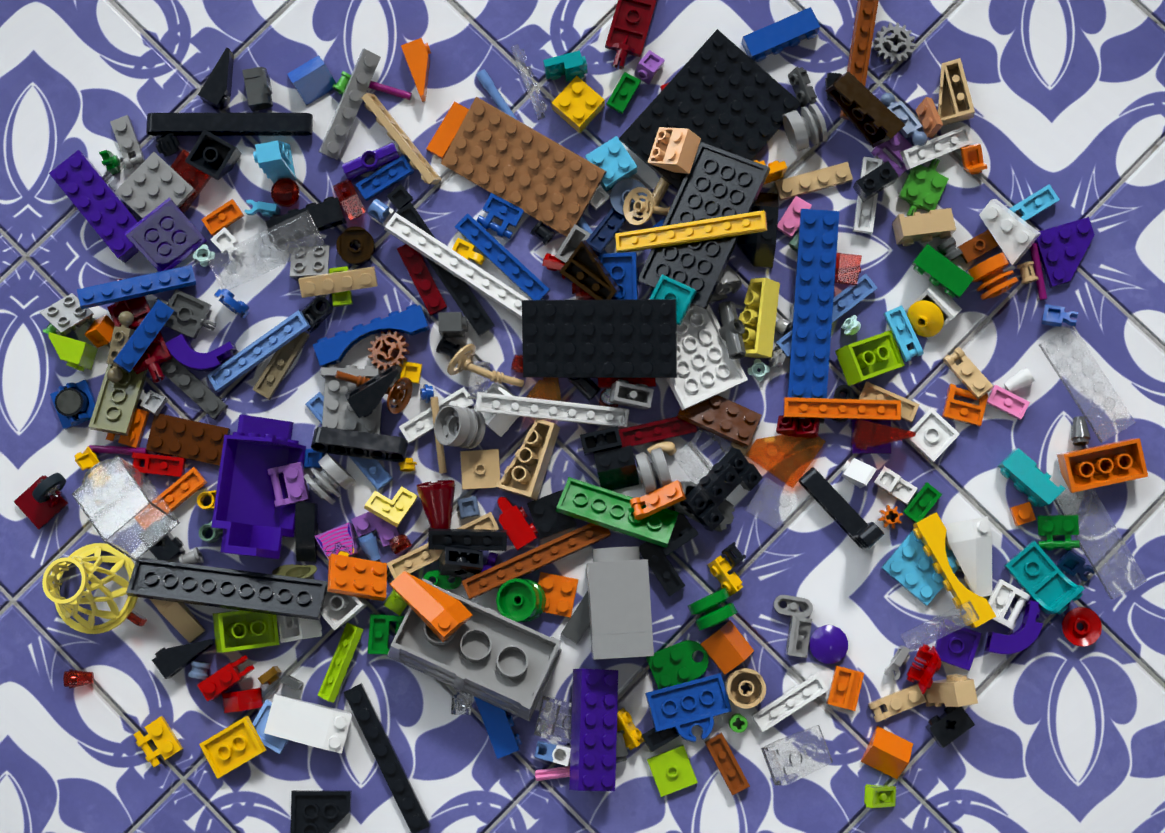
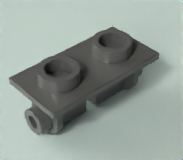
M797 66L788 74V77L796 94V99L802 103L800 105L802 109L808 103H816L817 96L812 86L806 87L807 84L811 83L807 71L803 67L799 68Z

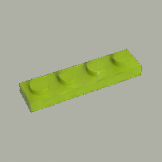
M347 622L319 690L318 696L332 703L335 702L364 629Z

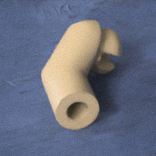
M660 440L647 448L649 454L651 450L660 447L669 456L674 455L677 451L674 443Z

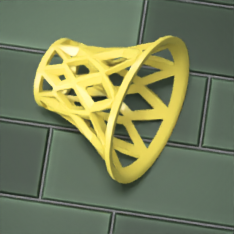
M105 543L89 544L79 548L68 558H60L52 562L43 575V590L45 595L55 602L57 612L62 620L72 629L86 634L105 633L124 622L135 607L138 597L128 596L120 612L113 598L127 594L126 591L129 585L127 580L115 573L124 565L130 582L135 564L126 552L116 546ZM101 551L109 552L115 556H101ZM102 562L115 563L110 570L99 567ZM74 563L81 572L82 582L77 593L71 598L66 599L60 596V585H62L60 582L64 572L69 570L68 566ZM97 571L109 576L100 580L93 573ZM113 580L122 588L111 592L104 584ZM99 588L106 596L93 597L91 591ZM95 602H107L111 611L98 610ZM79 604H89L91 610L85 609ZM78 611L89 615L88 621L81 617ZM95 616L111 619L106 623L94 626Z

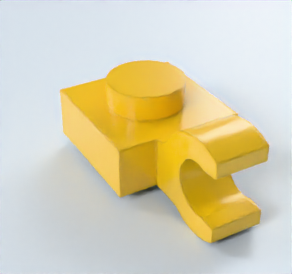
M457 238L452 250L479 265H482L485 260L483 255L474 252L475 245Z

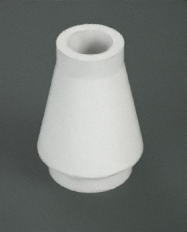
M1027 368L1024 370L1020 369L1011 379L1004 383L1007 391L1013 392L1031 386V383L1035 380Z

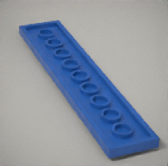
M800 210L787 397L827 398L839 211Z

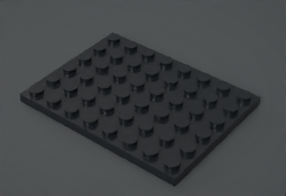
M717 29L621 135L619 140L678 191L686 173H675L648 163L659 127L689 129L701 138L700 142L752 160L784 124L783 114L796 110L802 103Z

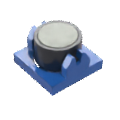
M85 379L78 383H67L66 386H59L58 391L50 394L63 429L66 430L91 419L96 401L88 380Z

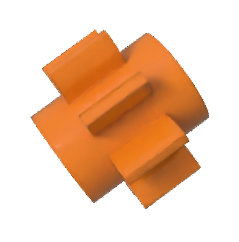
M886 505V511H879L882 514V518H879L878 521L884 522V528L890 525L894 529V523H902L899 520V516H902L903 513L896 511L898 509L897 506L890 509V506ZM889 513L890 515L894 514V518L892 519V521L891 519L887 520L886 516H888Z

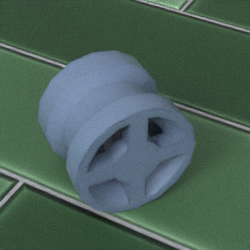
M191 661L192 669L188 677L205 680L208 678L207 670L211 664Z

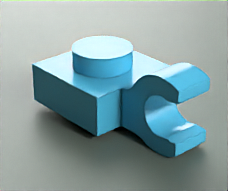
M246 200L247 204L253 205L251 210H244L247 215H254L260 212L262 216L271 217L280 214V208L277 204Z

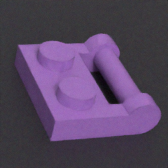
M898 132L892 139L876 146L871 153L883 159L884 163L889 161L900 177L907 171L900 152L914 146ZM884 148L903 165L901 168L883 151Z
M302 462L267 470L272 480L276 499L274 501L275 507L310 500L307 482L303 477L305 473ZM281 473L284 474L288 498L283 499L278 476Z

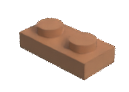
M925 97L915 111L927 137L933 138L941 129L943 123L932 98Z

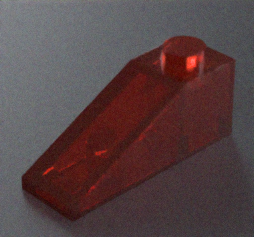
M858 419L855 422L851 444L856 445L855 448L867 450V448L915 437L916 432Z

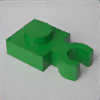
M108 150L99 152L103 159L102 164L106 165L107 171L112 175L120 173L118 167L121 165L118 156H115Z

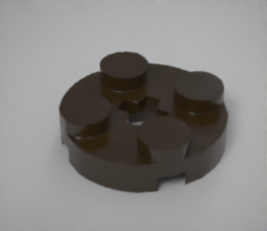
M357 226L344 230L345 232L341 236L339 235L336 242L337 252L341 258L351 265H360L370 261L375 251V242L370 233L364 228ZM354 241L361 245L358 250L351 248V245H354Z

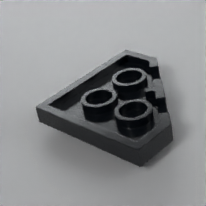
M292 790L290 833H329L351 811L352 790Z

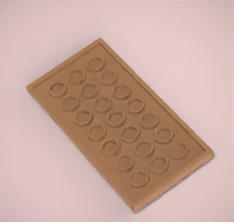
M478 97L474 99L441 162L442 165L490 193L520 207L526 214L542 221L545 225L566 237L574 224L577 225L607 172Z

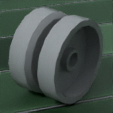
M661 447L651 450L652 463H650L647 454L644 452L635 455L637 473L646 494L657 490L656 480H658L660 488L672 483Z

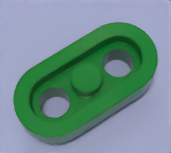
M439 570L429 571L423 577V579L428 581L430 577H435L436 582L434 585L445 590L456 589L462 583V577H455V582L450 583L448 580L450 576L439 575Z

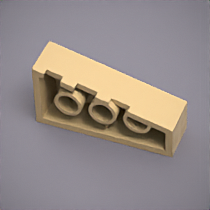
M537 418L526 435L524 443L515 453L513 461L507 466L504 471L505 474L495 487L502 491L537 501L560 427L555 423Z

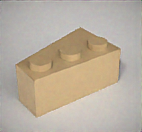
M961 58L942 63L938 114L943 126L974 118L975 110Z
M951 674L946 676L947 679L933 681L930 689H927L924 694L927 701L925 702L926 707H940L941 704H945V707L978 704L974 680L967 678V675Z

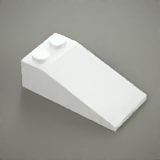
M274 694L264 733L342 754L352 713Z

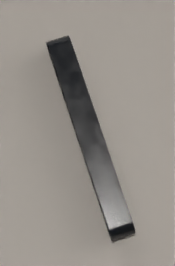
M148 113L146 133L152 136H163L168 133H172L173 136H200L203 130H206L215 136L312 135L313 115L310 113Z

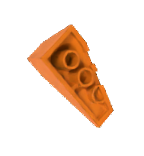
M406 571L402 572L389 584L442 642L447 640L473 616L459 600Z

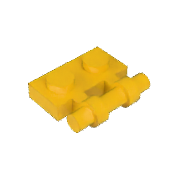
M160 716L144 727L148 732L146 736H143L141 731L133 734L137 740L135 743L138 747L142 748L146 755L145 759L152 764L153 768L161 764L157 759L159 755H162L164 760H167L183 749L163 716ZM150 740H153L157 750L152 751L148 744Z

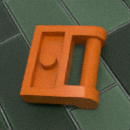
M950 384L942 417L980 427L988 393L978 399L979 405L955 400L954 395L977 400V398L969 390Z

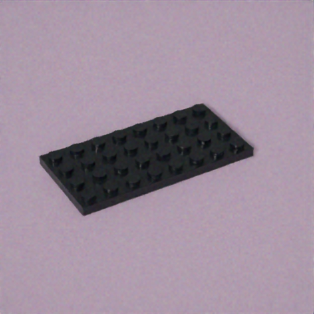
M700 142L690 174L685 175L662 226L751 213L770 168ZM740 235L652 248L637 281L655 288L663 274L697 290L691 304L707 309Z
M677 299L522 300L523 377L677 378Z

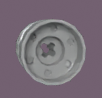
M810 104L808 108L802 107L801 116L796 110L783 114L786 136L795 152L808 148L809 140L813 145H817L819 141L822 143L827 141L826 123L816 104Z
M453 405L444 406L438 412L434 423V433L440 444L467 449L475 448L481 443L486 429L485 419L481 412Z
M326 453L318 461L323 470L319 472L312 467L310 470L316 477L313 478L308 473L303 477L308 482L309 487L321 499L333 505L336 500L331 494L333 493L340 498L341 494L337 488L340 486L348 490L356 481L332 456Z

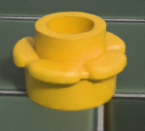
M405 458V461L399 462L398 465L400 466V471L411 472L415 471L417 462H413V458Z

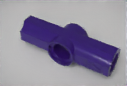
M392 142L374 151L364 152L362 156L342 164V168L349 181L367 172L377 171L381 166L399 158V154ZM374 158L375 162L373 164H366L368 159Z

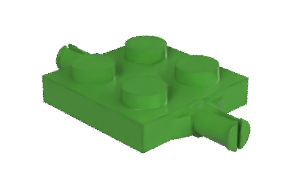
M932 159L929 167L918 165L910 169L898 195L899 198L911 205L906 214L907 216H913L917 209H923L927 212L935 210L949 178L936 171L940 162L939 159Z

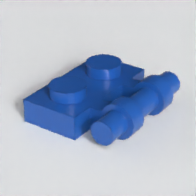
M491 193L482 209L488 215L486 218L479 215L477 222L482 224L483 228L487 230L489 228L497 232V235L510 239L513 232L507 230L509 225L517 227L524 214V210ZM494 217L503 221L501 226L492 222Z

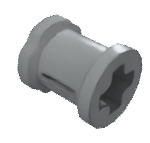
M197 547L187 554L178 555L180 563H204L203 556Z

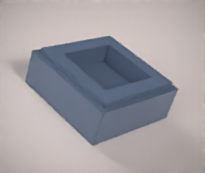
M477 496L457 500L461 519L480 515Z

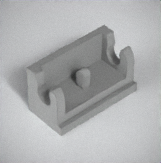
M796 616L790 617L785 655L807 658L812 619Z

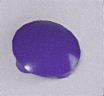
M833 625L818 627L810 638L812 656L824 664L839 662L845 657L848 650L846 634L840 628Z

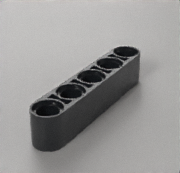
M328 427L315 428L311 448L316 452L390 462L405 461L408 441L402 437Z

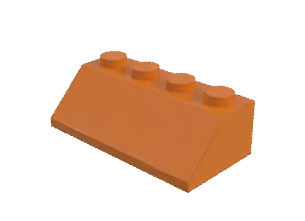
M1132 438L1057 454L1060 472L1071 493L1148 477L1140 438Z

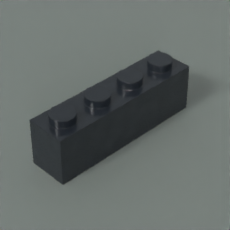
M328 197L323 200L324 202L318 204L310 203L305 206L306 208L300 210L292 209L288 211V214L282 216H271L270 220L265 222L272 243L278 246L347 223L338 197Z

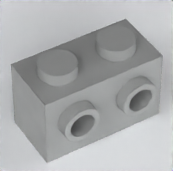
M619 379L611 385L608 402L647 410L651 408L654 389L648 388L645 384L633 385L629 384V381Z

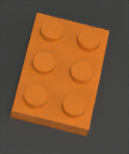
M331 553L329 556L327 592L379 601L386 599L387 563Z

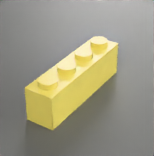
M768 278L750 280L744 300L746 305L744 311L739 316V320L745 327V332L742 334L746 351L745 357L772 358L780 288L779 282Z

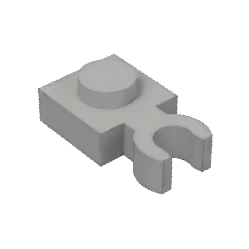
M142 388L138 403H141L140 407L158 416L168 400L152 390L146 393Z

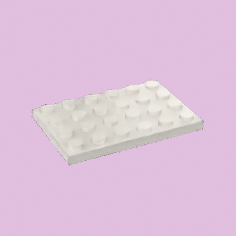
M691 304L681 325H677V378H666L682 411L748 380L738 359L733 360L729 358L726 341L722 339L719 333L721 326L709 304L707 309Z

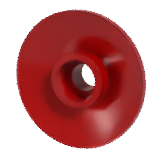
M1077 607L1070 610L1064 616L1062 631L1070 643L1085 647L1092 645L1098 640L1101 635L1102 624L1099 616L1093 610ZM1078 623L1082 624V630L1077 629Z

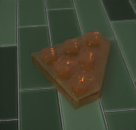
M779 435L755 440L745 456L793 489L798 479L801 478L826 441L819 436L803 438Z

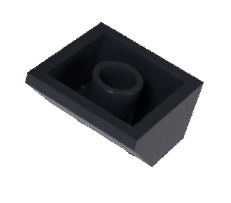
M203 130L185 162L212 178L219 180L233 169L242 153L235 146Z
M631 445L593 454L600 487L614 491L639 485Z

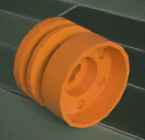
M1003 252L977 264L967 271L974 278L973 283L982 280L983 284L976 289L977 292L987 290L980 295L982 300L995 298L1007 292L1014 284L1019 282L1017 277L1010 280L1007 279L1014 274L1013 270L1007 272L1002 270L1009 265Z

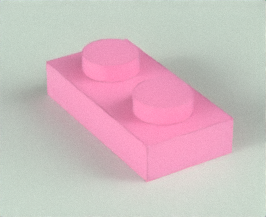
M795 196L779 221L777 230L792 238L800 224V210L810 209L812 205Z
M997 385L993 386L987 399V404L1019 420L1023 418L1030 404L1029 401Z

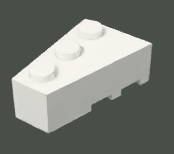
M997 199L990 200L979 214L1012 265L1019 262L1041 234Z

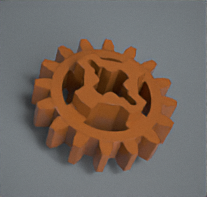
M388 330L387 334L381 331L380 337L374 336L375 342L370 341L373 346L368 348V351L372 353L368 358L373 360L371 363L377 366L379 370L382 371L383 368L386 370L393 365L402 367V360H408L404 356L410 353L405 349L409 344L404 342L406 338L402 335L400 336L397 331L393 333L391 330Z

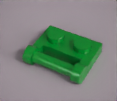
M370 614L369 654H388L390 650V621L396 622V635L405 616Z

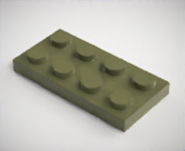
M108 364L89 428L90 430L128 436L148 369L136 374L134 369L128 373L120 367L123 377L119 382L114 383L107 378L108 370L113 367V365Z

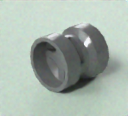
M953 237L937 246L939 252L945 254V257L950 261L963 254L960 248H956V241Z

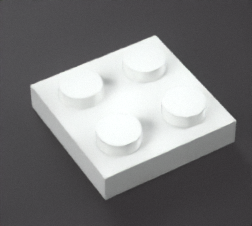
M930 408L904 436L931 462H934L960 433L933 408Z

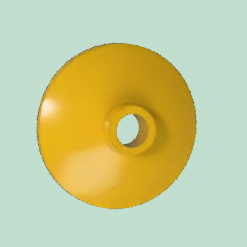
M925 300L917 301L908 309L907 317L917 335L932 337L943 328V313L934 303Z

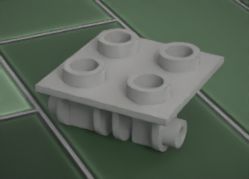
M330 245L293 246L290 277L298 280L303 277L328 274Z
M73 293L40 312L57 329L56 333L61 336H66V334L71 332V329L75 331V325L80 328L81 325L90 322L92 315H94L89 308L81 309L79 299Z

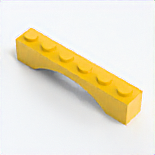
M937 512L914 523L913 532L918 540L921 539L924 544L923 550L928 557L931 556L934 562L932 564L934 570L943 577L942 583L945 589L951 591L954 597L952 598L954 605L963 612L962 618L965 624L971 626V628H977L995 618L996 615L987 599L968 590L953 573L945 550L947 529Z

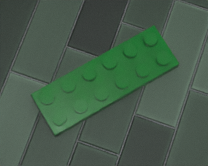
M568 477L556 507V512L666 548L679 512L665 508L646 518L636 520L633 515L634 508H631L630 500L633 497Z

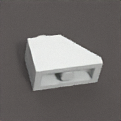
M853 458L850 462L848 460L841 468L844 471L841 476L857 487L862 488L867 486L877 469Z

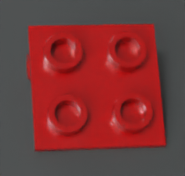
M923 644V646L919 647L914 658L918 663L912 662L913 666H910L907 672V680L911 682L916 680L922 694H925L926 690L932 686V677L935 672L939 671L942 662L934 646L931 648Z

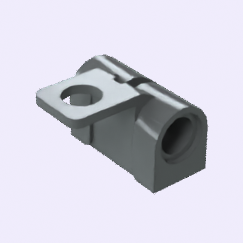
M256 67L242 70L248 106L252 112L272 107V88L267 69Z

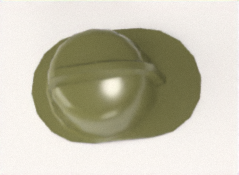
M283 565L274 569L272 574L314 579L317 567L315 565Z

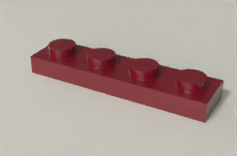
M407 244L397 248L430 316L446 309L447 306L421 254Z
M677 416L618 429L622 447L630 445L633 447L697 432L695 425L677 418Z

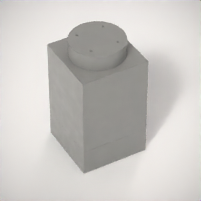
M637 546L592 549L593 562L586 564L592 659L654 656L648 559L640 560V551Z

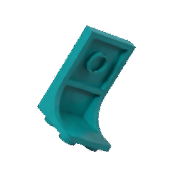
M1032 541L1004 565L1027 594L1031 596L1033 601L1039 602V607L1045 614H1061L1068 608L1067 604L1071 600L1074 602L1083 595L1081 592L1085 588L1068 579L1036 541Z

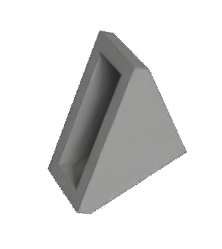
M574 224L555 257L566 263L580 242L587 240L591 234Z

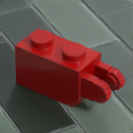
M500 497L497 503L503 513L499 516L498 521L503 529L507 530L508 537L519 551L537 539L535 534L538 531L533 523L529 525L525 518L528 515L523 507L512 506L506 497Z
M246 655L235 662L228 663L197 685L207 701L216 699L241 682L244 676L255 669L253 665L246 667L242 672L238 669L237 666L243 664L248 659Z

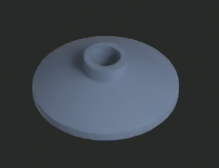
M627 178L620 180L614 185L610 193V201L616 212L624 215L623 205L625 197L634 188H645L641 182ZM638 193L639 196L643 195L647 197V194L645 193ZM633 199L630 204V212L633 211V205L635 202V200Z

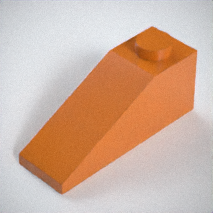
M422 38L401 45L420 98L424 102L426 101L430 67L429 54H431L428 43L424 44Z

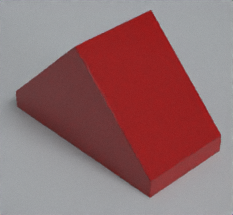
M261 688L222 694L224 713L256 709L263 706Z

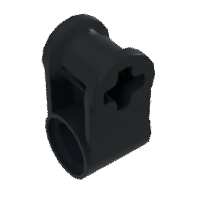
M323 297L316 298L307 308L301 311L310 325V328L307 329L309 333L316 330L332 313L333 306L327 299ZM321 303H326L327 305L324 311H319Z

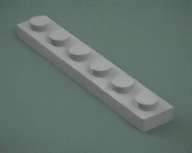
M365 48L360 53L319 150V153L334 160H338L363 101L362 97L366 94L381 58Z

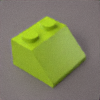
M49 332L48 336L60 359L67 362L66 366L83 372L84 369H92L98 348L83 341Z

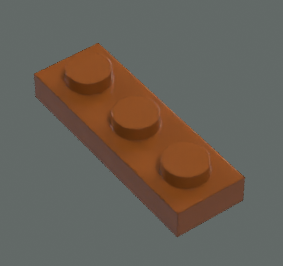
M722 732L704 741L731 794L735 795L750 787Z

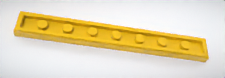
M757 211L616 233V252L626 253L767 231L766 212Z

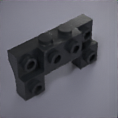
M732 447L712 467L711 471L700 479L699 483L682 502L706 530L713 532L725 519L717 507L739 484H741L743 489L751 491L763 477L754 464L747 461L740 449Z

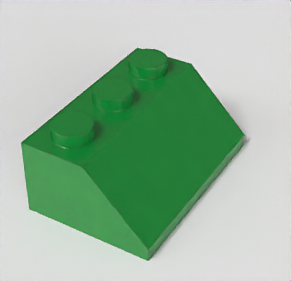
M929 244L921 250L912 262L913 270L920 275H927L930 278L928 280L936 287L939 285L945 289L944 293L952 299L954 297L958 299L974 280L973 277Z

